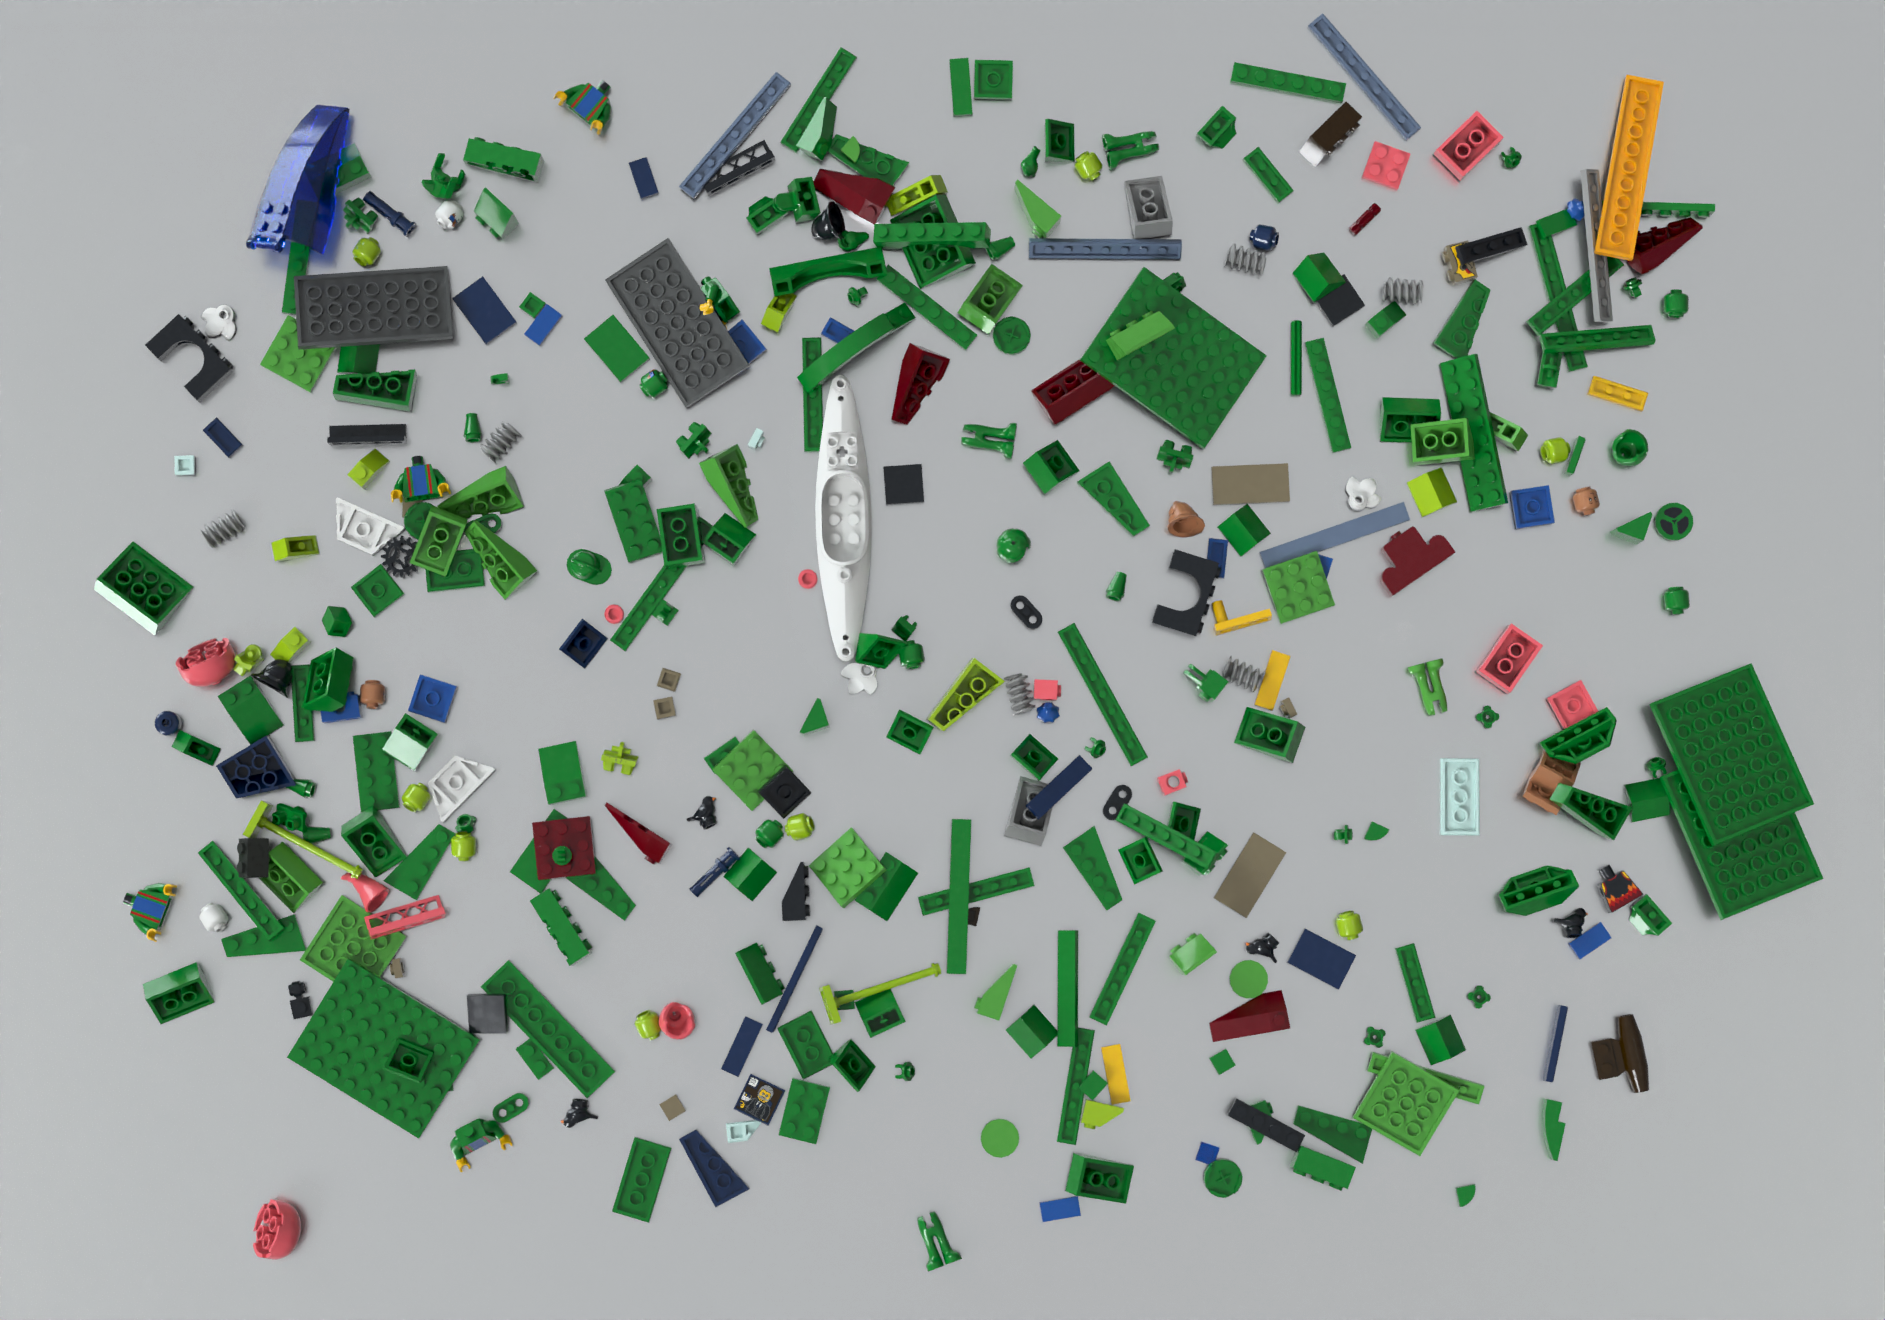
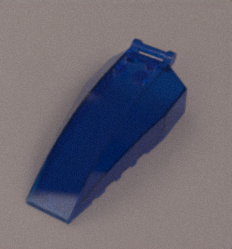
M316 105L291 133L274 163L258 202L246 241L248 249L255 250L260 248L281 253L285 241L289 240L305 245L315 252L324 255L334 220L337 200L335 190L336 185H339V178L337 176L339 167L342 165L340 156L341 149L345 145L344 138L347 131L350 109L346 107ZM269 238L276 239L274 242H268Z

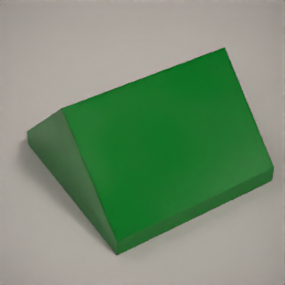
M1045 119V162H1074V124Z
M1324 252L1307 255L1293 272L1294 277L1313 303L1346 283Z
M380 344L341 347L337 373L372 374V372H376Z
M1248 504L1233 513L1217 527L1240 557L1271 534Z
M1649 512L1610 532L1611 536L1639 544L1645 539L1652 513Z
M859 633L855 661L856 663L885 669L907 643L903 640L878 634Z
M819 698L816 699L800 730V734L804 736L830 727L821 699Z
M899 709L886 738L921 754L934 727Z
M1031 734L1010 755L1038 781L1058 760L1053 753Z
M1660 778L1624 785L1627 804L1633 807L1630 812L1631 823L1670 815L1669 799Z
M1173 801L1167 826L1195 840L1201 809Z
M1147 837L1118 849L1134 885L1163 872Z
M748 847L740 856L741 859L737 860L723 877L748 899L753 901L777 872Z
M1035 1005L1031 1006L1006 1029L1007 1033L1030 1059L1044 1049L1058 1035L1056 1028Z
M1451 1015L1415 1030L1430 1065L1451 1059L1466 1050Z
M397 1038L383 1070L416 1083H421L432 1059L433 1052Z
M852 1039L848 1040L828 1058L857 1092L861 1090L876 1067Z

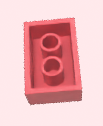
M1476 111L1436 149L1434 155L1461 181L1504 137Z
M1511 623L1502 633L1476 673L1506 694H1509L1543 645Z

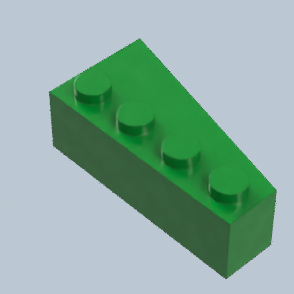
M479 137L468 139L463 158L465 164L539 183L544 164L541 153L504 146L498 142H485V139Z
M415 369L386 373L372 372V374L336 375L333 396L335 400L411 412L417 372Z
M1561 783L1557 785L1550 798L1552 802L1599 836L1615 840L1633 808Z
M549 888L531 899L530 902L542 922L546 923V928L554 940L556 939L561 953L567 956L568 959L566 961L569 966H573L592 954L590 949L593 947L587 938L583 939L580 935L582 930L578 923L571 921L570 916L572 914L567 906L563 907L559 902L561 900L559 893L556 889L552 891Z

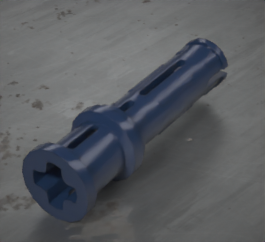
M372 191L366 193L363 201L386 217L392 227L396 226L403 232L405 237L413 232L416 227L415 222L409 221L404 217V213L397 212Z
M728 847L727 851L720 858L715 859V864L689 888L696 897H699L709 885L723 872H728L729 867L741 858ZM711 874H713V875L701 886V884H702Z

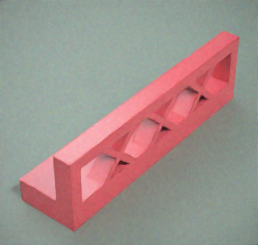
M439 895L366 916L364 920L372 940L445 918V910L442 907ZM437 902V909L425 910L428 903ZM415 907L421 910L419 914L413 916L406 915L410 908ZM393 913L402 916L400 920L388 921V918ZM376 918L383 921L382 925L371 928L369 920Z

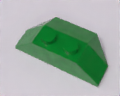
M1608 707L1541 741L1540 745L1549 757L1577 764L1611 745L1617 720Z
M1547 865L1511 877L1503 891L1499 894V898L1506 912L1527 916L1562 904L1579 888V884L1572 870Z

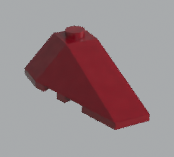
M819 169L813 181L815 189L872 224H876L880 220L896 188L878 178L862 177L861 175L845 174L826 169Z
M1690 217L1670 222L1667 227L1657 228L1655 226L1650 228L1651 231L1643 233L1638 231L1633 260L1628 261L1629 265L1640 274L1649 272L1658 267L1703 229V226Z
M909 343L902 360L891 418L893 421L908 425L921 407V401L932 392V386L936 381L939 382L942 379L950 361L949 358L924 347Z
M606 802L604 806L641 852L646 855L644 859L652 864L656 862L660 864L672 844Z
M1282 990L1262 993L1209 1023L1213 1042L1290 1029Z

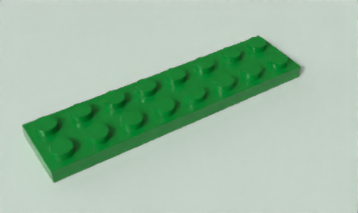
M1478 354L1442 362L1440 365L1452 420L1468 418L1474 440L1475 459L1461 461L1470 510L1475 512L1508 504Z
M510 960L481 986L487 994H506L507 1015L586 1098H589L616 1072Z

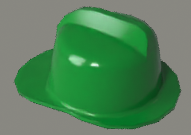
M585 549L575 550L567 559V570L576 579L599 585L606 582L611 576L612 568L608 559Z

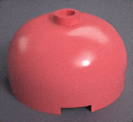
M214 638L187 650L188 654L184 658L179 657L176 661V667L187 683L197 687L216 685L230 674L235 665V652L227 638H223L222 641H217ZM203 651L206 652V653L204 654L205 657H206V660L204 659V657H203V655H202V652H203Z
M270 1199L268 1204H263L257 1215L253 1230L257 1231L256 1243H253L256 1255L261 1258L277 1260L288 1256L294 1250L300 1237L301 1221L297 1210L292 1205ZM262 1220L264 1223L269 1224V1226L261 1225Z

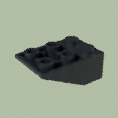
M800 862L782 900L783 921L807 920V916H810V905H806V897H810L809 885H805V878H809V868L805 866L804 862Z

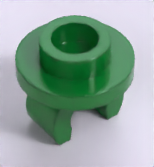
M1510 147L1511 153L1509 155L1501 152L1502 160L1507 168L1516 167L1522 158L1520 152L1515 151L1513 147Z
M1634 277L1625 281L1626 284L1623 288L1624 290L1629 289L1631 296L1635 298L1642 295L1639 285L1642 284L1641 279L1637 280Z
M865 286L858 290L851 287L848 290L847 296L852 304L854 303L858 306L861 304V299L868 292Z
M1091 737L1090 740L1094 742V746L1092 748L1085 746V749L1091 753L1092 757L1098 758L1105 753L1106 744L1103 740H1096Z
M1654 757L1647 763V768L1654 778H1657V770L1661 769L1664 775L1667 773L1665 759Z
M1345 825V830L1335 829L1334 840L1345 839V844H1349V840L1353 839V831L1349 829V825Z
M559 846L553 851L552 857L556 864L563 866L571 861L572 853L569 848Z
M911 1062L895 1065V1068H901L902 1074L895 1075V1078L904 1079L905 1081L912 1080L915 1075V1068Z

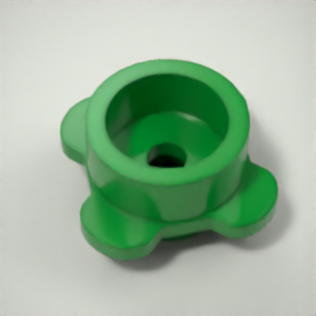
M1487 705L1484 706L1481 713L1476 715V719L1481 721L1484 727L1488 729L1492 727V723L1499 719V714L1491 710V706Z
M468 814L460 815L456 821V831L473 832L476 818Z
M1478 985L1476 990L1468 993L1467 996L1478 1009L1482 1008V1005L1491 999L1490 994H1487L1481 985Z
M1368 1027L1367 1038L1364 1039L1365 1044H1372L1377 1048L1382 1047L1383 1037L1386 1034L1385 1031Z

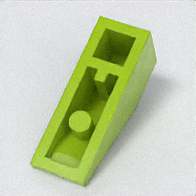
M930 175L893 194L887 204L891 216L905 212L935 195L948 193L942 176Z

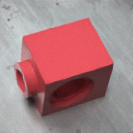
M1034 680V700L1056 701L1057 696L1061 697V685H1058V680Z
M1180 769L1157 778L1164 796L1186 788L1185 783H1188L1185 772L1181 773ZM1174 776L1179 780L1177 787L1169 785L1168 780L1170 777Z

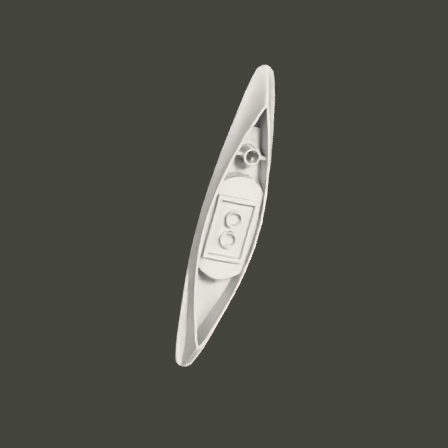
M838 375L832 380L819 451L815 504L816 542L820 578L832 640L838 657L842 661H850L857 649L867 595L871 558L872 515L868 469L856 403L848 378L844 375ZM840 449H844L848 453L845 454V457H840V454H837Z

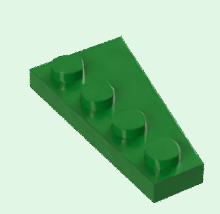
M838 134L832 139L831 146L827 151L862 177L878 178L894 186L909 165V162L905 160H900L892 155L882 153L862 144H859V158L854 163L841 152V149L850 139Z
M1476 279L1473 280L1433 344L1455 359L1468 356L1475 332L1479 326L1481 314L1484 311L1491 290Z
M1110 461L1077 481L1133 536L1150 527L1147 519Z
M438 824L383 881L411 898L418 900L451 844V838L456 833Z
M1093 826L1064 846L1063 849L1107 911L1122 901V897L1096 828Z
M595 857L596 874L566 877V879L624 921L636 907V904L605 869L597 857Z
M296 914L278 920L285 930L271 941H268L258 927L222 938L221 941L226 956L238 957L306 951V944Z
M1297 1106L1293 1121L1295 1126L1363 1164L1372 1132L1370 1127L1363 1123Z

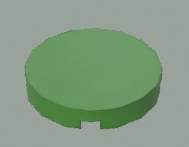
M1253 960L1237 963L1229 976L1232 990L1243 998H1255L1261 995L1268 984V974L1265 968Z
M992 1120L982 1130V1146L993 1157L1002 1158L1009 1156L1018 1146V1130L1008 1120Z

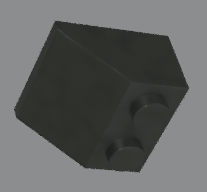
M269 838L239 839L237 845L239 853L237 871L239 877H269Z

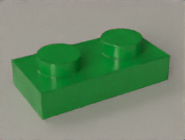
M734 736L704 757L711 770L739 744V741Z
M530 1038L516 1048V1051L538 1080L554 1069L544 1053Z

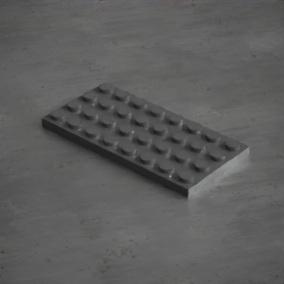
M669 238L605 279L686 408L750 367L716 311L714 310L713 313L703 315V311H700V304L707 303L705 300L706 296Z
M448 266L294 276L299 350L453 339Z

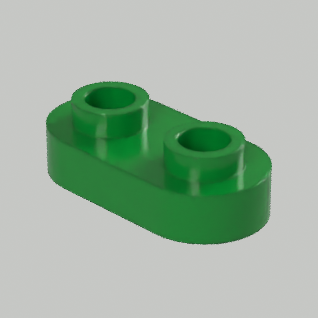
M493 513L475 519L493 533L498 532L502 526L500 517ZM472 520V521H470V522H468V523L466 524L465 529H464V533H465L466 529H467L475 520ZM492 520L496 522L494 527L489 526V522Z
M516 1093L499 1103L493 1109L494 1119L497 1122L505 1123L524 1112L529 1106L528 1097L523 1093ZM518 1099L523 1101L522 1106H517L516 1101ZM501 1109L506 1110L505 1116L500 1115Z

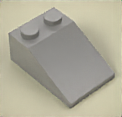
M1162 176L1125 181L1134 239L1172 235L1173 219Z
M1020 776L1004 836L1039 846L1042 845L1046 836L1052 808L1038 820L1026 805L1048 785L1047 783Z

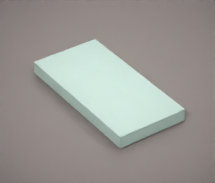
M1440 758V835H1480L1479 759Z

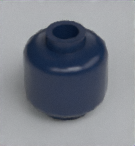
M1259 224L1255 230H1251L1250 241H1253L1254 248L1270 251L1278 244L1279 232H1276L1275 227Z
M163 711L156 716L155 728L160 734L173 736L181 729L182 721L176 713Z

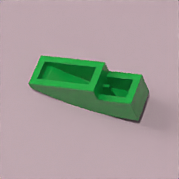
M1544 1098L1542 1110L1543 1136L1550 1159L1558 1161L1566 1123L1558 1121L1562 1102Z

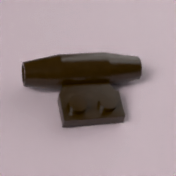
M1633 1014L1619 1016V1040L1607 1038L1591 1041L1599 1080L1618 1077L1623 1072H1626L1634 1093L1648 1091V1063L1642 1035Z

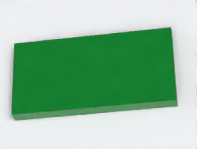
M553 809L546 821L568 818ZM533 838L510 870V873L541 894L552 879L538 880Z
M634 1137L612 1212L644 1222H650L671 1153V1147Z

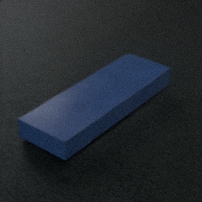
M745 1016L722 1065V1070L739 1077L763 1026L762 1023Z

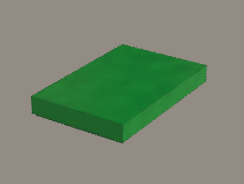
M614 315L610 316L584 338L620 383L650 359Z
M474 549L457 550L446 577L425 569L427 592L485 587L484 568L481 564L483 560L480 554L476 553Z
M812 1010L777 1028L803 1080L832 1065L828 1058L833 1052Z

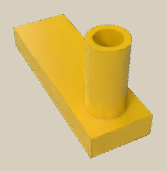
M1219 600L1212 603L1217 624H1214L1216 636L1272 619L1270 609L1228 620L1223 601Z

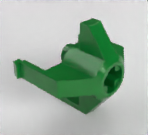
M438 153L431 171V180L423 179L421 183L433 196L449 199L454 191L460 189L465 173L463 170H460L458 177H450L448 174L443 173L441 166L445 153Z

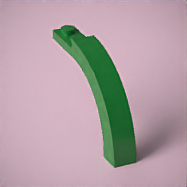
M905 302L885 314H880L820 356L797 377L809 393L821 386L831 375L862 351L912 322L916 318Z

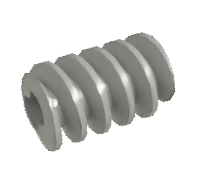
M1233 244L1229 248L1225 266L1230 262L1231 268L1238 264V270H1241L1244 265L1245 272L1252 268L1253 274L1260 270V276H1262L1266 263V254L1262 252L1258 256V250L1251 254V248H1247L1244 252L1243 246L1236 250V244Z
M1389 277L1387 282H1384L1383 301L1389 296L1391 302L1397 297L1398 303L1401 302L1402 298H1405L1406 303L1409 302L1410 298H1412L1413 304H1416L1418 299L1422 303L1423 281L1419 280L1416 285L1415 280H1411L1410 284H1408V280L1404 279L1401 284L1399 278L1393 283V279Z
M503 421L501 422L503 429L496 427L498 434H490L493 440L486 438L487 446L482 443L480 444L483 453L494 463H496L494 457L501 458L499 451L506 453L504 446L512 447L509 442L510 440L517 441L515 435L522 436L513 426Z
M233 509L231 510V517L225 513V520L218 517V524L212 520L211 528L205 524V531L201 530L211 548L215 547V542L218 544L222 543L221 537L227 541L229 539L228 534L234 537L235 530L238 533L242 532L241 526L244 527Z
M1230 656L1223 671V678L1226 679L1228 676H1231V683L1238 679V686L1244 682V689L1251 685V692H1254L1259 688L1266 671L1259 675V668L1252 672V665L1246 669V662L1238 665L1239 659L1231 662L1232 656Z
M1022 673L1004 677L1005 680H1010L1005 686L1012 688L1007 691V694L1014 695L1009 699V702H1015L1011 706V709L1017 710L1013 715L1029 712L1035 708V705L1029 704L1034 698L1027 697L1032 690L1025 689L1030 683L1023 681L1028 678V675H1022Z

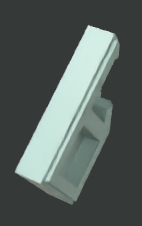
M751 1120L726 1123L728 1143L748 1141L761 1122Z

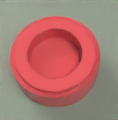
M806 569L799 574L798 581L803 588L811 589L817 584L818 578L814 571Z
M613 604L606 608L604 615L609 623L618 624L624 618V611L620 606Z

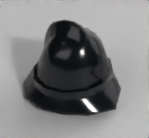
M834 201L829 202L822 214L813 221L811 227L812 235L825 241L831 240V238H845V236H842V232L845 231V223L841 210Z
M277 659L270 662L260 673L251 674L259 682L288 698L286 690L293 677L292 667L289 662Z

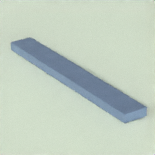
M1323 13L1308 25L1309 29L1406 141L1421 129L1420 125Z
M775 72L679 185V188L695 199L704 186L709 183L787 91L791 83Z
M1029 238V258L1181 259L1182 239Z
M1404 502L1259 553L1264 567L1267 568L1313 551L1320 552L1409 521L1410 517Z

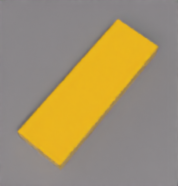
M1597 376L1592 377L1587 393L1588 395L1641 412L1644 409L1648 396L1647 392Z
M1272 650L1254 705L1273 711L1291 656Z
M1121 1045L1101 1047L1111 1105L1130 1102Z

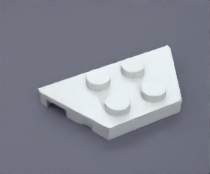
M338 497L336 498L337 539L348 545L374 555L387 544V541L390 542L393 540V537L398 536L405 529L401 525Z
M454 756L428 782L440 820L444 823L495 769L459 756Z

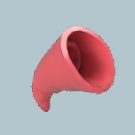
M349 872L341 876L342 880H347L353 884L360 895L366 912L370 913L378 909L389 894L387 887L363 874L358 879L351 878L352 874Z

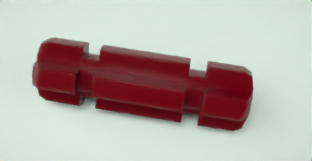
M1373 203L1369 210H1366L1356 220V223L1354 222L1349 227V230L1354 235H1357L1362 230L1361 228H1364L1374 218V215L1376 216L1381 211V208L1376 203Z

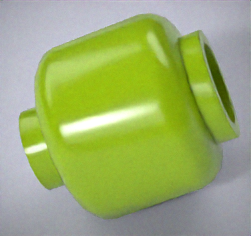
M1086 151L1075 159L1074 166L1082 179L1090 178L1094 180L1101 175L1099 171L1103 166L1094 152L1089 153Z
M372 237L361 238L352 251L353 259L362 266L373 265L381 253L378 241Z
M1562 437L1546 440L1543 446H1541L1540 452L1544 460L1554 464L1565 461L1571 448L1569 443Z
M422 783L417 785L410 784L402 795L403 806L411 812L422 811L430 799V794L427 791L428 788Z
M805 813L789 817L787 825H785L787 836H791L796 841L810 837L812 831L815 830L812 817L807 816Z
M457 832L456 836L451 838V853L459 861H468L470 857L476 854V838L471 833Z
M1354 911L1340 913L1336 919L1337 929L1341 937H1347V940L1359 938L1358 934L1363 931L1359 914L1354 913Z
M646 1010L636 1016L637 1019L634 1025L641 1038L653 1040L660 1036L659 1032L661 1029L656 1012Z

